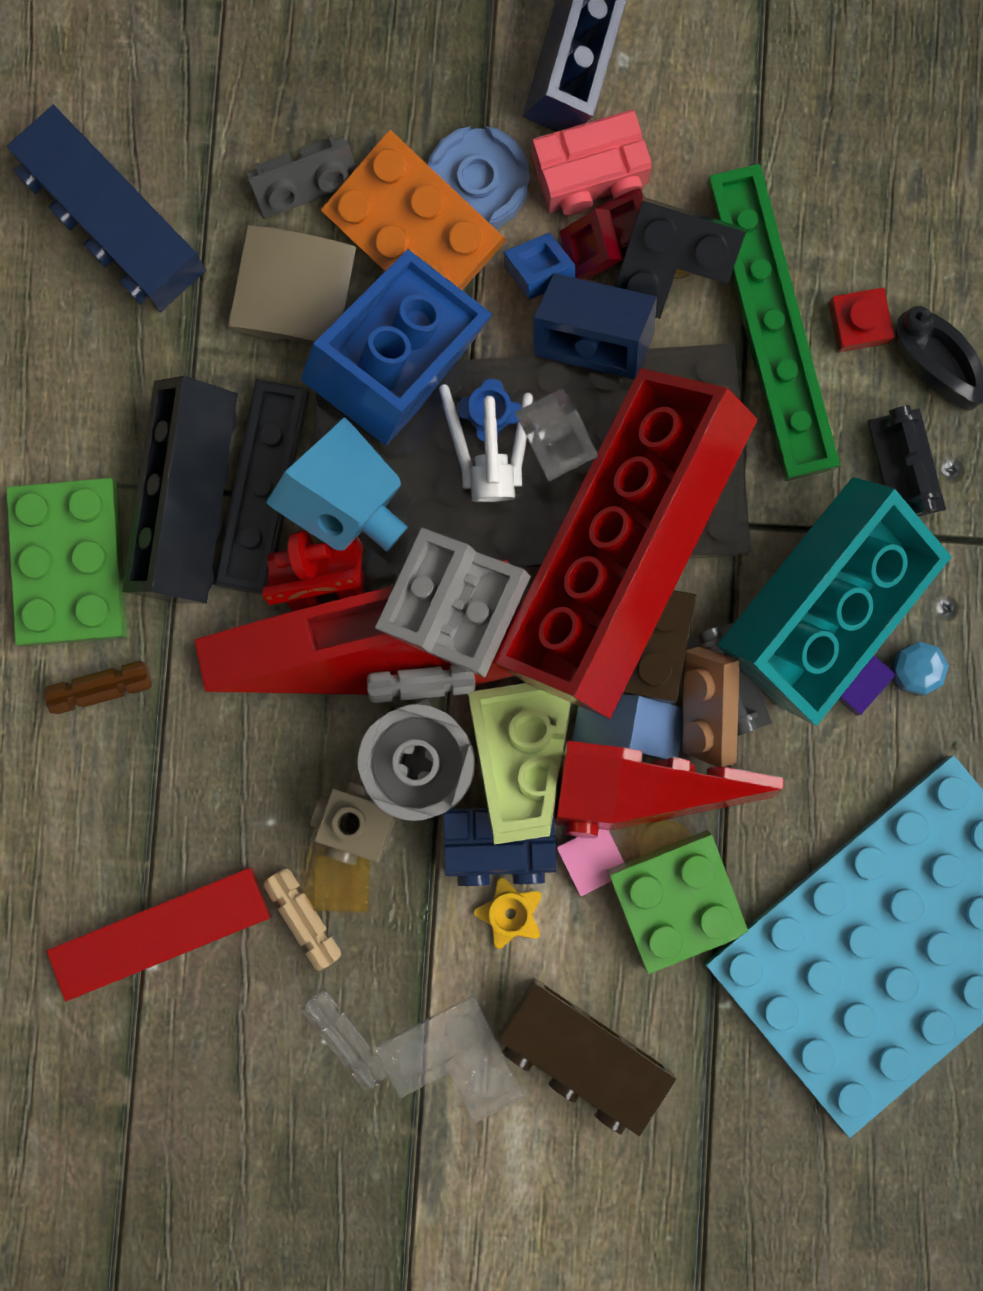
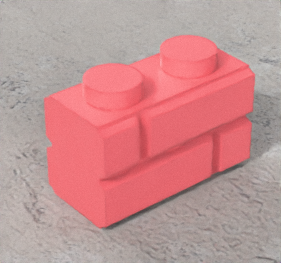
M633 109L532 139V163L549 214L562 210L564 215H576L592 207L594 200L610 195L615 199L637 188L643 190V186L649 183L652 162Z

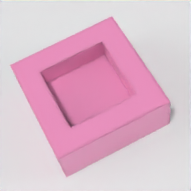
M599 829L597 838L574 837L556 846L580 896L611 882L607 870L624 863L609 830Z

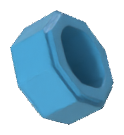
M916 642L895 653L891 670L896 674L894 680L901 691L923 696L944 685L949 665L939 647Z

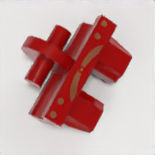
M302 530L291 533L288 538V550L268 554V582L263 588V598L268 605L285 602L292 611L315 605L318 602V595L333 592L338 599L363 594L365 576L361 567L362 542L357 537L345 550H335L325 542L314 544L306 531Z

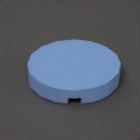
M470 126L457 129L439 142L430 155L428 166L497 229L515 218L526 202L530 183L526 155L515 139L497 128L484 126L485 129H471Z

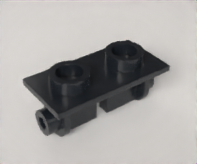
M910 405L901 406L890 410L888 416L868 420L867 423L884 486L894 488L918 517L945 511L946 507L920 408L911 410Z

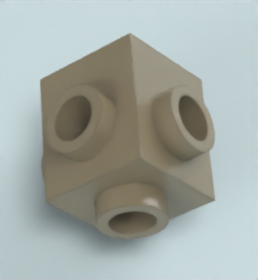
M349 781L346 791L332 788L329 798L320 796L310 826L318 829L315 842L327 845L325 856L352 865H356L358 856L378 863L382 861L396 817L381 810L369 797L363 785ZM350 813L355 814L360 820V827L356 833L350 832L345 825L346 817Z

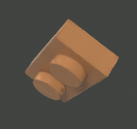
M700 646L686 650L682 753L716 767H727L737 763L739 659Z

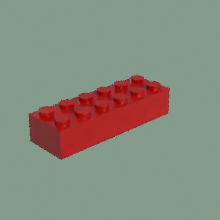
M640 368L493 663L531 686L608 719L611 718L758 420L728 387Z

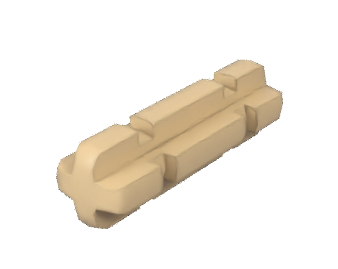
M282 869L266 879L264 888L273 902L278 901L281 905L278 911L299 945L305 944L308 952L305 954L314 969L317 971L323 970L340 958L341 951L332 936L327 938L324 934L327 928L305 893L300 895L296 889L300 885L289 869Z

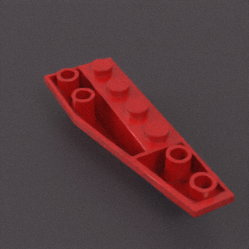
M394 586L292 611L194 639L205 692L368 695L367 676L370 673L389 671L390 675H397V670L441 666L443 670H448L449 665L454 664L399 641L375 628ZM519 605L517 606V608H516V610H515V613H514V615H513V617H512V619H511V621H510V624H509V626H508V628H507V630H506V633H505V635H504V637H503V639H502V641H501V644H502V642H503V640H504V638H505V636H506V634H507V632H508V630H509V628H510V626H511V624H512V622H513V620H514V618H515V616H516V614H517V612H518V610H519ZM493 661L486 677L474 673L475 685L514 676L493 663Z

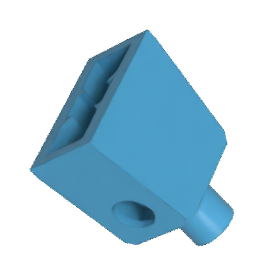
M346 418L339 421L284 472L266 502L274 510L335 550H345L364 532L387 552L408 529L406 524L386 508L401 486L400 478Z

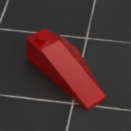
M567 741L560 769L555 825L566 826L565 834L570 836L597 838L599 829L612 831L770 799L783 789L784 778L729 767L707 768L706 774L696 773V766L687 759L671 757L668 760H656L649 764L641 762L642 751Z

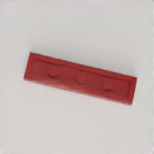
M250 867L46 950L64 1000L67 1002L268 920L272 916L254 869Z

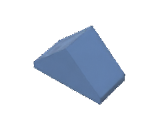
M622 694L610 719L578 706L572 741L642 751V756L668 760L671 757L679 758L683 735V708L642 696Z

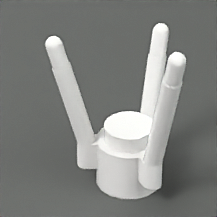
M446 384L441 385L439 393L462 470L463 489H471L472 501L499 502L515 499L514 487H522L521 468L531 417L532 394L525 393L522 398V418L517 423L510 464H508V456L506 454H498L495 399L492 396L484 398L485 454L475 456V466H473L450 389Z

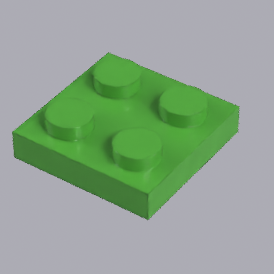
M708 830L607 870L648 975L736 940L744 933L749 932L714 838Z

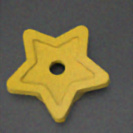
M505 878L498 879L494 900L474 910L476 917L492 926L494 944L497 949H502L516 936L533 939L540 937L541 933L533 913L542 899V893L539 891L518 893ZM510 908L516 912V916L513 919H509L505 915L506 911Z

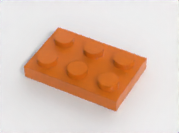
M391 130L384 135L321 209L329 219L384 271L409 249L461 290L469 284L507 241L504 236Z

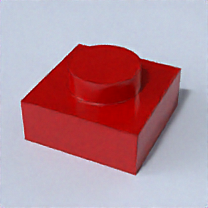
M884 287L832 296L828 302L838 353L890 344L895 338Z

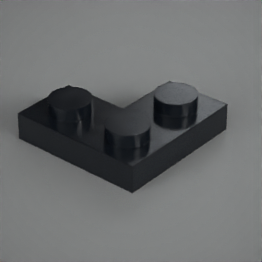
M643 197L614 287L657 296L655 318L660 319L677 269L728 284L746 230L737 225Z

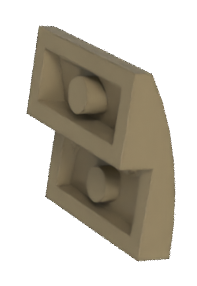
M248 225L245 229L226 329L274 342L284 338L312 346L344 313L356 246L300 232Z

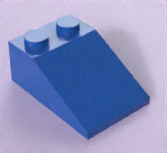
M407 249L313 343L301 381L387 446L426 402L488 323L492 313Z

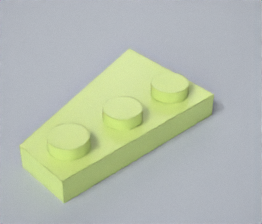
M527 683L477 690L468 694L494 845L550 836L571 702Z

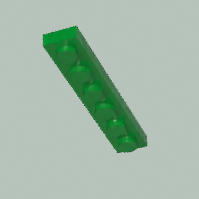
M761 164L709 175L707 187L715 218L743 227L746 230L731 279L784 481L836 470L840 466V461Z

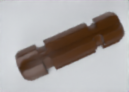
M136 661L122 665L120 671L111 668L72 679V684L60 682L49 685L44 689V699L50 713L62 714L75 710V705L84 708L123 697L125 691L134 694L149 690L152 687V680L146 663Z

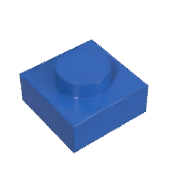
M550 232L503 251L504 267L529 300L546 292L554 273L575 278V264Z

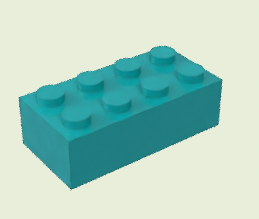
M852 477L719 641L717 646L727 656L739 659L740 669L778 707L817 727L952 556L894 488Z

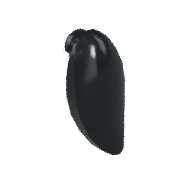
M914 306L902 313L897 322L896 339L904 361L913 373L932 390L962 409L971 411L983 403V367L975 349L964 335L948 321L931 313L926 307Z

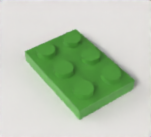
M113 478L6 487L15 645L28 647L128 638L125 592H122L124 576L117 481Z

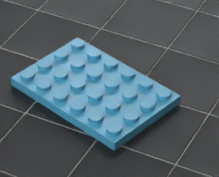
M954 755L945 757L747 926L749 932L744 933L736 940L726 943L704 962L709 971L849 1138L983 1024V789Z

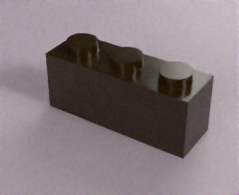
M536 978L533 979L499 1031V1041L506 1045L502 1051L505 1057L526 1071H530L532 1066L535 1065L550 1075L552 1078L548 1085L553 1090L573 1103H576L578 1098L582 1097L598 1108L594 1116L600 1122L621 1135L627 1128L640 1137L677 1080L671 1069Z

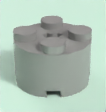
M407 705L386 713L369 727L359 748L358 771L365 791L381 810L399 819L421 821L446 813L464 797L473 779L475 767L474 752L467 734L450 715L431 706ZM418 747L426 748L425 758L433 761V766L430 772H420L418 779L415 780L410 777L411 768L403 765V758L405 754L415 755Z

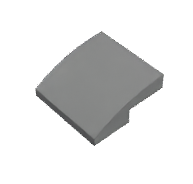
M421 527L375 628L437 658L486 677L531 576L524 569L476 552L468 544Z

